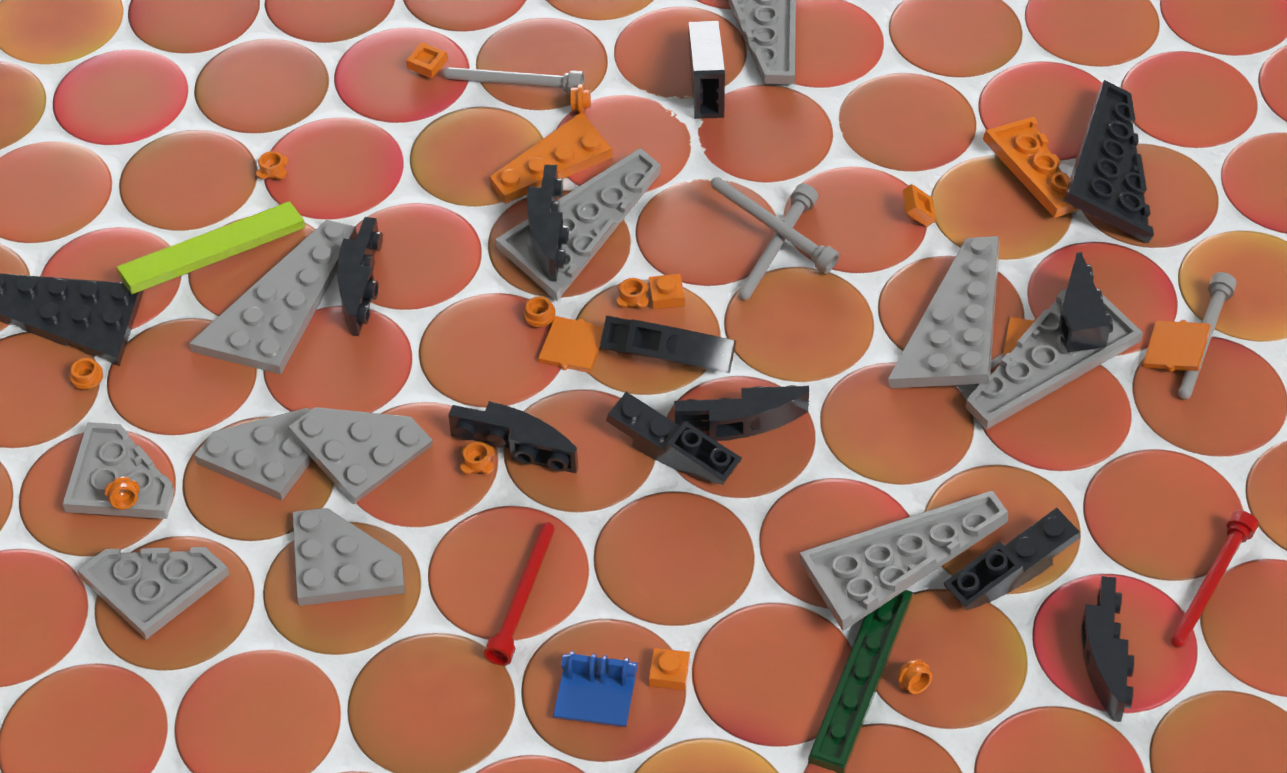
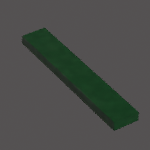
M908 590L901 592L864 617L808 756V763L837 773L845 772L911 603L913 592Z

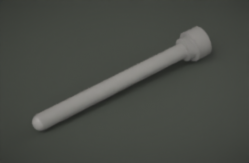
M446 67L442 71V75L446 79L558 87L568 91L569 94L571 93V87H578L579 84L585 83L584 71L573 70L570 73H565L564 76Z
M715 177L711 180V187L810 255L817 269L824 274H828L834 268L840 258V253L831 246L825 247L824 245L819 247L721 178Z
M803 183L798 184L791 194L792 206L783 219V222L790 227H794L802 212L811 210L817 202L819 195L812 186ZM777 232L773 235L739 290L738 295L741 300H748L785 242L786 239Z
M1218 272L1211 277L1208 286L1211 300L1203 323H1210L1211 329L1199 371H1185L1178 391L1179 397L1183 400L1189 399L1192 395L1223 303L1234 295L1237 281L1228 273Z

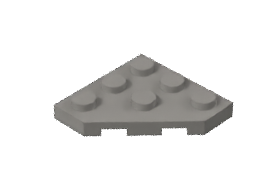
M314 407L288 426V433L353 504L357 503L432 447L433 443L429 435L410 416Z
M304 408L213 431L194 455L196 464L279 500H283L313 460L288 433V426L311 409Z
M87 422L63 501L65 512L167 519L174 495L172 482L165 474H161L144 450L131 440L128 432L121 424ZM118 477H129L131 481L135 480L139 484L138 500L131 508L117 509L107 500L108 496L105 495V488Z
M328 508L293 512L296 585L299 606L405 593L402 556Z
M191 547L190 551L171 552L170 548H141L140 552L121 553L120 549H105L77 570L80 579L146 640L230 575L228 567L206 547Z

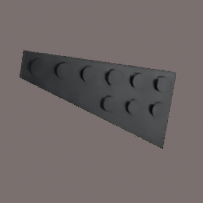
M1104 80L1098 89L1063 201L1149 243L1154 236L1153 227L1149 226L1148 217L1151 213L1150 206L1145 204L1144 193L1147 188L1141 154L1137 153L1136 148L1139 138L1133 129L1135 113L1132 95L1130 92Z
M0 273V322L8 325L10 322L22 326L26 332L64 346L71 344L83 349L85 354L93 357L96 354L106 357L110 363L120 366L144 292L142 290L131 295L125 284L121 282Z

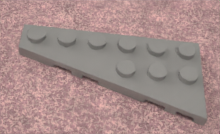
M727 0L764 83L795 84L796 0Z
M639 148L557 200L560 202V212H563V225L569 226L568 245L562 244V249H565L564 269L559 268L557 281H550L535 257L529 235L528 219L497 238L496 248L552 298L558 301L660 175L661 165Z
M325 220L189 343L191 352L282 374L338 271L339 252L343 238L355 240L357 236L356 226Z
M998 236L965 239L888 378L890 388L990 384L1000 248Z
M1063 289L1057 295L1053 305L1048 310H1044L1017 341V346L1011 353H1007L1001 359L1000 365L990 374V384H980L966 399L965 408L987 430L1141 342L1143 332L1103 295L1104 310L1106 313H1110L1113 320V332L1109 333L1106 347L1068 353L1058 329L1066 290Z
M989 491L800 552V562L842 631H844L1008 522V511L995 493Z

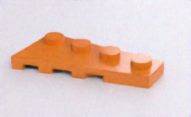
M581 112L490 176V185L502 201L507 204L527 195L528 187H541L544 165H557L558 178L564 179L612 158V148Z
M1035 116L985 130L983 141L1054 218L1079 210L1063 201L1070 178L1066 173H1062L1059 168L1060 160L1056 154H1051L1047 147L1049 141L1044 133L1038 131V121Z

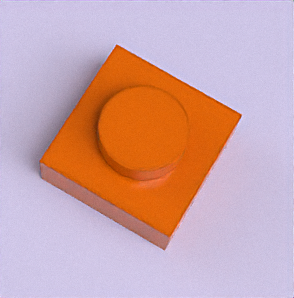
M421 42L406 59L407 69L433 78L448 61L447 52Z
M913 184L902 190L905 203L904 211L910 219L917 220L926 227L936 221L932 197Z
M681 274L649 277V290L653 309L685 306Z
M654 648L649 686L686 690L690 652Z

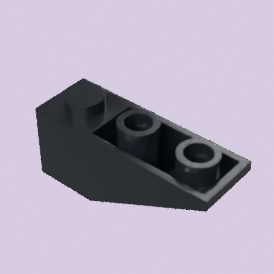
M1082 252L1076 253L1058 326L1068 353L1106 347L1109 333L1113 332L1112 317L1110 313H1106L1104 310L1102 292L1099 288L1096 289L1093 282L1092 267L1090 264H1086Z

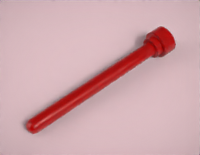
M1237 510L1231 515L1226 525L1228 537L1171 638V643L1174 647L1181 648L1185 645L1241 543L1251 539L1255 534L1259 523L1252 514Z
M550 522L544 523L540 528L500 632L496 633L494 637L489 638L483 654L493 664L507 666L512 661L516 650L513 636L555 531L554 525Z

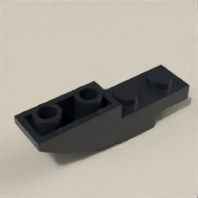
M544 165L541 187H528L527 194L531 245L542 271L550 281H557L559 268L564 269L565 249H562V244L568 245L569 226L563 225V212H560V202L556 201L557 197L563 196V178H558L557 165Z
M364 217L356 240L343 238L339 252L338 285L343 313L352 336H359L363 324L368 323L371 300H376L378 295L379 283L374 280L373 275L374 255L376 251L381 250L383 234L378 231L377 218Z
M606 315L599 348L730 374L736 341L676 327Z
M756 386L741 388V399L721 398L674 401L675 423L681 426L686 421L700 431H709V437L716 441L734 440L762 434L784 426L808 412L809 386Z
M627 391L606 418L608 423L634 439L632 447L652 459L694 478L723 485L742 460V457L685 421L679 426Z
M491 401L488 402L485 411L452 405L448 414L451 436L462 440L488 443L495 447L510 448L511 460L519 461L522 464H534L559 472L577 473V447L562 433L539 418L510 406Z
M1055 508L1006 545L998 542L943 582L944 586L966 611L982 606L1008 594L1053 565V558L1080 539V531L1058 508Z
M1102 576L1097 594V605H1085L1081 622V643L1087 673L1096 695L1112 720L1121 722L1124 709H1131L1133 686H1127V677H1132L1134 655H1128L1129 640L1120 639L1121 623L1114 622L1115 614H1120L1122 593L1116 592V578Z

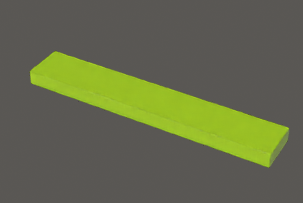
M289 201L117 266V274L132 295L304 229L305 222Z

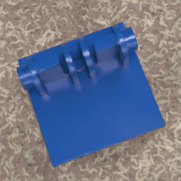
M571 651L570 654H563L561 661L563 672L553 718L627 727L638 662H630L629 658H625V660L608 659L607 655H603V658H598L597 654H592V657L575 654V651Z

